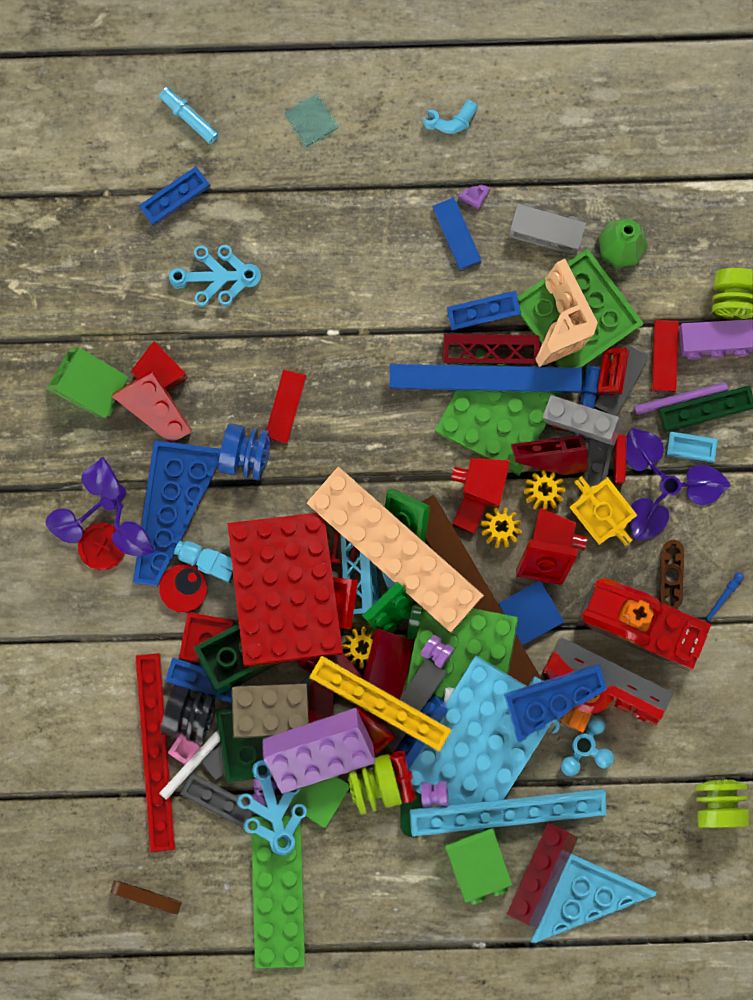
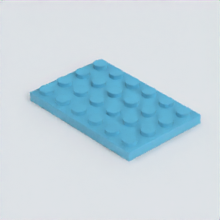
M475 655L445 704L448 711L440 723L452 731L439 752L425 744L409 769L413 775L411 780L413 789L421 794V783L430 782L433 785L439 781H447L449 806L504 800L553 721L546 724L545 728L538 732H533L526 737L527 739L518 743L504 694L527 686Z

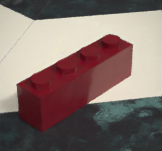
M550 823L547 824L506 915L526 925L538 928L578 840L577 836Z

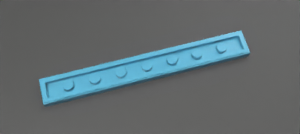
M604 789L413 809L410 810L412 836L604 816L606 815V792Z

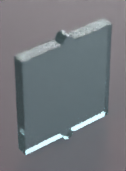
M318 94L304 102L299 101V105L285 112L287 119L305 147L319 139L324 140V136L339 128Z

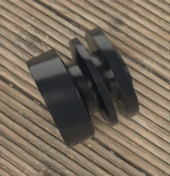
M174 685L164 711L161 734L178 738L182 729H186V741L191 742L194 733L197 732L196 743L203 745L213 724L216 710V695L208 694L205 703H203L204 692L199 691L195 700L192 701L190 700V688Z

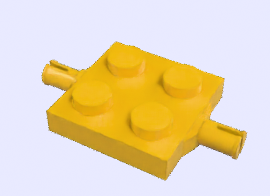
M580 476L579 480L584 486L577 479L574 483L582 491V494L569 508L599 545L615 535L624 546L628 545L623 536L629 543L632 539L624 529L628 522L637 516L635 511L608 477L597 485L590 487L583 476Z

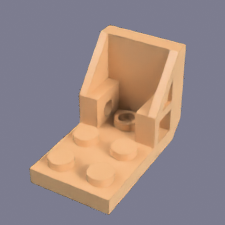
M566 259L557 262L545 278L546 287L550 293H553L560 315L557 322L550 326L536 356L539 367L581 350L594 335L598 323Z

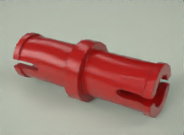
M394 752L389 757L393 766L401 802L408 803L416 798L411 781L413 775L408 770L405 752Z

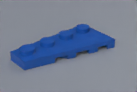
M599 664L592 665L505 693L504 697L518 743L527 739L526 737L533 732H538L545 728L546 724L556 718L566 715L569 710L577 705L580 706L607 690L601 666Z

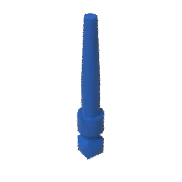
M737 572L734 575L733 581L730 580L727 584L726 590L706 617L707 620H711L733 591L735 592L739 586L738 583L743 581L744 575L741 572Z

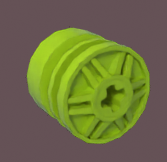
M725 268L716 271L713 289L719 294L713 296L712 301L714 304L711 313L718 318L726 320L753 319V270Z
M389 754L375 758L374 770L369 771L367 766L362 767V773L357 774L356 770H353L348 774L353 802L356 804L361 815L367 814L365 802L368 801L371 803L373 812L377 811L376 799L381 798L386 808L402 804Z
M709 780L703 784L695 785L696 791H707V797H696V801L708 803V808L697 811L698 827L751 826L750 810L738 807V802L749 800V796L737 795V790H749L748 783H741L735 780Z

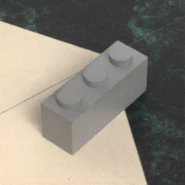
M518 204L509 237L576 256L586 223L581 222L582 220L578 217L569 216L567 218L560 216L558 212L553 210H538L532 204Z
M552 395L542 417L549 425L613 446L622 426V422L617 416Z

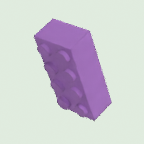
M356 708L263 739L264 760L282 794L375 763L373 743Z

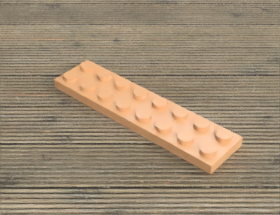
M340 467L335 469L307 502L313 510L395 583L398 581L405 588L406 593L448 631L453 632L484 597L478 589Z

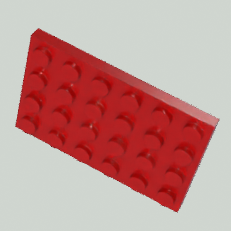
M318 513L227 523L244 667L321 658V656L343 655L325 519Z

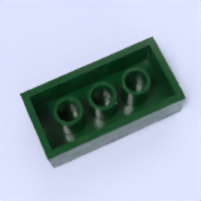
M239 624L194 646V654L217 696L279 664L272 663L244 667Z

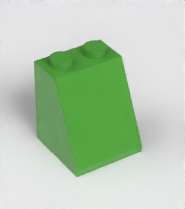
M80 347L69 348L46 390L99 418H106V416H111L116 408L115 399L112 397V394L128 385L126 383L128 376Z
M487 828L484 832L479 831L444 844L465 903L470 901L471 905L477 904L485 900L484 895L494 893V896H498L508 892L507 887L511 886L512 883L493 828Z

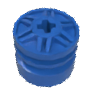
M229 423L222 442L219 473L235 476L239 466H243V476L248 478L251 469L254 468L253 479L260 481L268 464L271 447L269 440L270 432L263 430L260 440H257L258 429L254 428L250 437L246 438L245 426Z

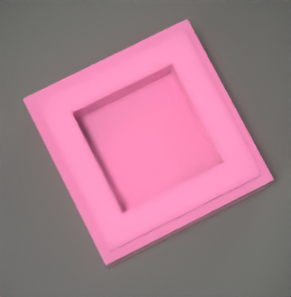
M181 732L168 754L186 764L202 745L197 744L193 739L191 742L186 741V735Z

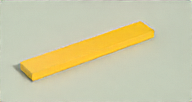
M321 656L309 677L439 752L452 731L450 728Z

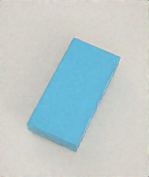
M670 431L666 456L713 464L715 462L718 439Z

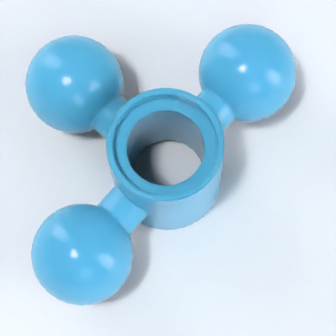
M591 715L586 726V733L573 738L571 742L573 755L572 757H566L561 763V770L565 775H577L581 767L579 760L584 756L591 755L595 757V763L601 768H608L613 764L614 755L610 750H598L595 748L596 743L593 737L595 734L603 732L606 726L602 716ZM581 738L586 739L590 745L589 750L585 753L577 748V742Z

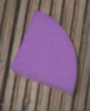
M479 185L467 188L461 192L458 199L479 210L490 191V187Z

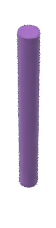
M724 382L634 406V411L636 415L655 411L660 408L728 391V386Z

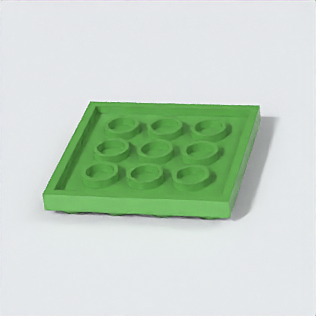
M588 248L567 263L598 323L594 335L581 350L553 361L557 367L583 368L644 324ZM545 278L518 296L522 313L519 316L533 335H540L539 343L541 345L550 326L557 322L560 315L556 306V299L553 293H550L546 287Z
M478 348L475 357L483 358L488 352ZM490 355V356H488L487 358H495V357H494L493 355ZM470 364L469 366H513V365H511V364ZM456 391L435 429V433L485 459L509 460L508 470L520 476L525 465L515 463L511 444L537 441L547 424L542 417L550 396L560 398L562 393Z
M422 607L406 689L426 660L421 655V652L433 635L439 637L442 644H449L455 648L452 656L443 667L448 673L434 693L436 697L443 701L445 688H456L475 655L509 675L519 617L473 608L455 630L450 632Z

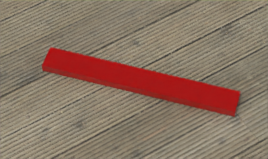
M161 654L135 655L150 852L176 850L172 794L167 800L159 794L170 782L167 736L161 734V725L165 711Z

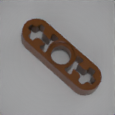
M669 540L661 548L659 600L661 603L670 606L669 601H665V597L670 594V588L665 589L664 585L669 587L678 585V589H673V597L677 598V601L670 606L677 609L683 601L684 547L677 540ZM671 545H674L675 550H679V553L674 555V562L678 561L679 565H665V561H671V554L666 552V549H669ZM672 568L678 572L677 581L670 582L666 579L665 572L667 569Z
M118 880L113 881L110 893L177 915L182 904L181 901Z

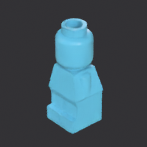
M191 541L178 542L174 554L178 555L180 561L192 566L197 565L198 570L231 584L233 568L230 557L210 548L202 549V546Z

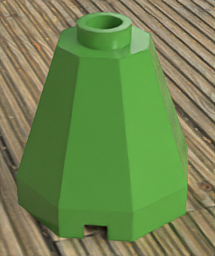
M630 218L609 221L597 239L601 258L617 269L628 265H637L648 248L644 228Z

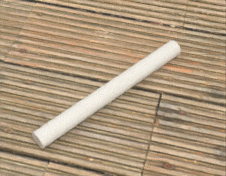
M219 729L159 793L163 798L167 800L220 742Z

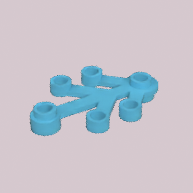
M200 245L195 248L194 255L198 261H203L213 272H186L182 268H175L169 274L171 285L177 289L184 288L188 282H212L205 291H200L195 295V302L200 307L207 306L210 299L228 281L237 282L228 291H222L218 296L220 304L226 307L233 303V299L245 287H254L261 280L259 268L253 264L244 265L232 253V249L228 245L219 247V258L223 261H228L237 271H227L209 255L208 249ZM226 249L229 251V254L227 256L221 255V252ZM200 250L206 252L203 257H199L197 254ZM247 272H252L253 277L246 278L245 274ZM178 273L183 275L181 280H175L174 276ZM224 295L230 296L228 302L221 300ZM205 296L207 299L205 302L200 303L198 298Z
M261 760L254 764L252 772L254 777L260 780L267 807L254 801L249 794L240 795L237 799V804L241 809H249L272 823L274 832L261 826L255 818L247 819L244 822V829L248 833H256L270 841V847L277 855H288L295 847L293 833L300 820L306 816L307 809L302 804L294 805L290 811L292 817L286 827H283L282 817L292 798L299 792L300 788L294 792L283 793L277 805L270 780L272 774L265 760ZM260 766H264L266 768V773L264 775H260L258 773V768ZM243 797L249 799L247 806H243L241 803ZM297 807H300L303 811L301 816L295 814ZM250 821H254L256 824V828L253 831L248 828ZM280 838H284L286 841V845L283 848L278 845Z

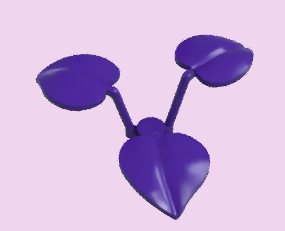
M632 428L626 436V461L636 471H643L650 466L661 477L659 489L662 492L655 502L649 498H641L631 505V508L637 514L629 522L636 540L649 539L666 527L669 520V512L665 507L660 506L659 503L667 495L677 494L681 487H688V498L698 505H708L714 502L730 487V482L722 473L706 465H697L690 468L686 474L688 482L681 483L675 476H666L665 473H662L653 464L658 462L663 456L664 446L662 441L651 432Z
M104 457L89 466L82 474L84 487L91 494L100 495V501L77 520L71 510L60 508L52 511L45 521L46 527L57 538L67 543H76L81 540L84 534L83 528L79 524L101 505L109 511L117 509L114 524L117 531L112 535V541L116 547L123 553L131 556H145L155 551L149 536L140 525L130 521L119 524L121 510L124 507L121 502L126 497L127 492L119 484L112 468Z

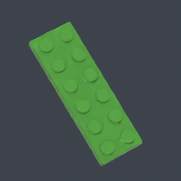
M291 815L282 817L284 828L292 817ZM262 816L251 817L257 819L261 826L274 832L272 823ZM301 820L293 833L295 847L288 855H277L272 851L270 841L256 833H252L255 969L305 967ZM251 821L253 831L256 828V824L254 821ZM280 838L278 841V845L281 848L286 845L284 838Z

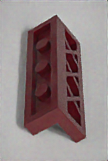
M444 334L443 363L538 365L536 356L539 352L540 335ZM449 347H461L465 351L459 358H448ZM474 347H485L489 352L483 358H476L470 351ZM498 347H508L513 353L506 359H500L494 351ZM521 348H534V359H524L518 351ZM466 354H468L471 358H463V357H464ZM492 354L495 358H487V357ZM514 355H516L519 359H511V358H512Z

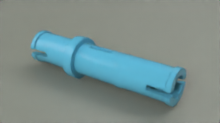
M166 87L160 93L159 99L164 101L173 110V114L180 116L208 144H212L219 137L220 133L189 106V102L186 99L182 100L170 87Z

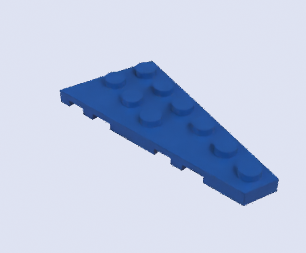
M154 441L141 527L149 536L155 551L145 556H137L133 583L159 586L161 578L174 556L175 548L178 542L182 540L219 466L221 449Z

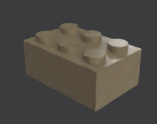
M307 684L232 687L233 738L271 737L308 724Z

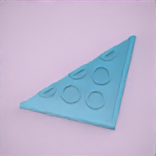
M571 854L531 942L537 943L647 898L654 897L657 892Z

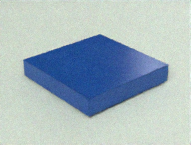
M541 581L533 583L498 603L504 614L519 617L516 636L522 646L564 623L563 618Z

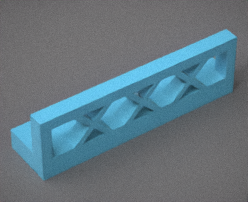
M341 535L343 578L350 579V575L355 569L361 574V581L357 586V594L362 598V609H354L353 615L364 614L380 599L378 567L361 552L359 558L354 563L349 558V551L354 545L348 544V540Z

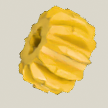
M542 470L541 478L537 473H533L532 478L534 481L527 479L526 485L530 488L524 489V494L531 495L526 499L527 503L535 501L533 509L536 510L539 504L542 505L544 510H547L548 504L552 509H555L557 507L555 501L560 503L563 501V498L558 494H563L565 488L557 487L563 481L562 479L554 481L553 479L556 475L554 472L548 478L546 470ZM542 486H545L546 490H550L546 496H543V492L538 491Z
M494 508V516L486 513L485 517L488 521L481 522V526L489 528L483 530L481 534L482 536L490 535L486 541L487 544H490L494 539L496 540L495 548H499L500 541H503L504 547L508 548V539L512 543H516L517 538L513 534L521 535L522 530L514 528L521 525V520L513 521L516 516L515 512L507 516L508 508H504L502 514L499 513L498 508ZM504 523L506 525L505 530L508 531L506 533L504 531L497 532L498 526L495 525H502Z
M362 627V635L358 636L356 629H353L354 639L350 636H345V640L351 643V645H342L343 650H351L345 656L347 659L352 656L354 657L351 660L353 666L357 660L360 661V669L364 668V661L368 662L373 642L372 638L375 635V631L372 630L368 636H365V627ZM363 642L364 645L366 643L369 645L367 653L362 655V652L357 653L356 651L359 648L358 643Z

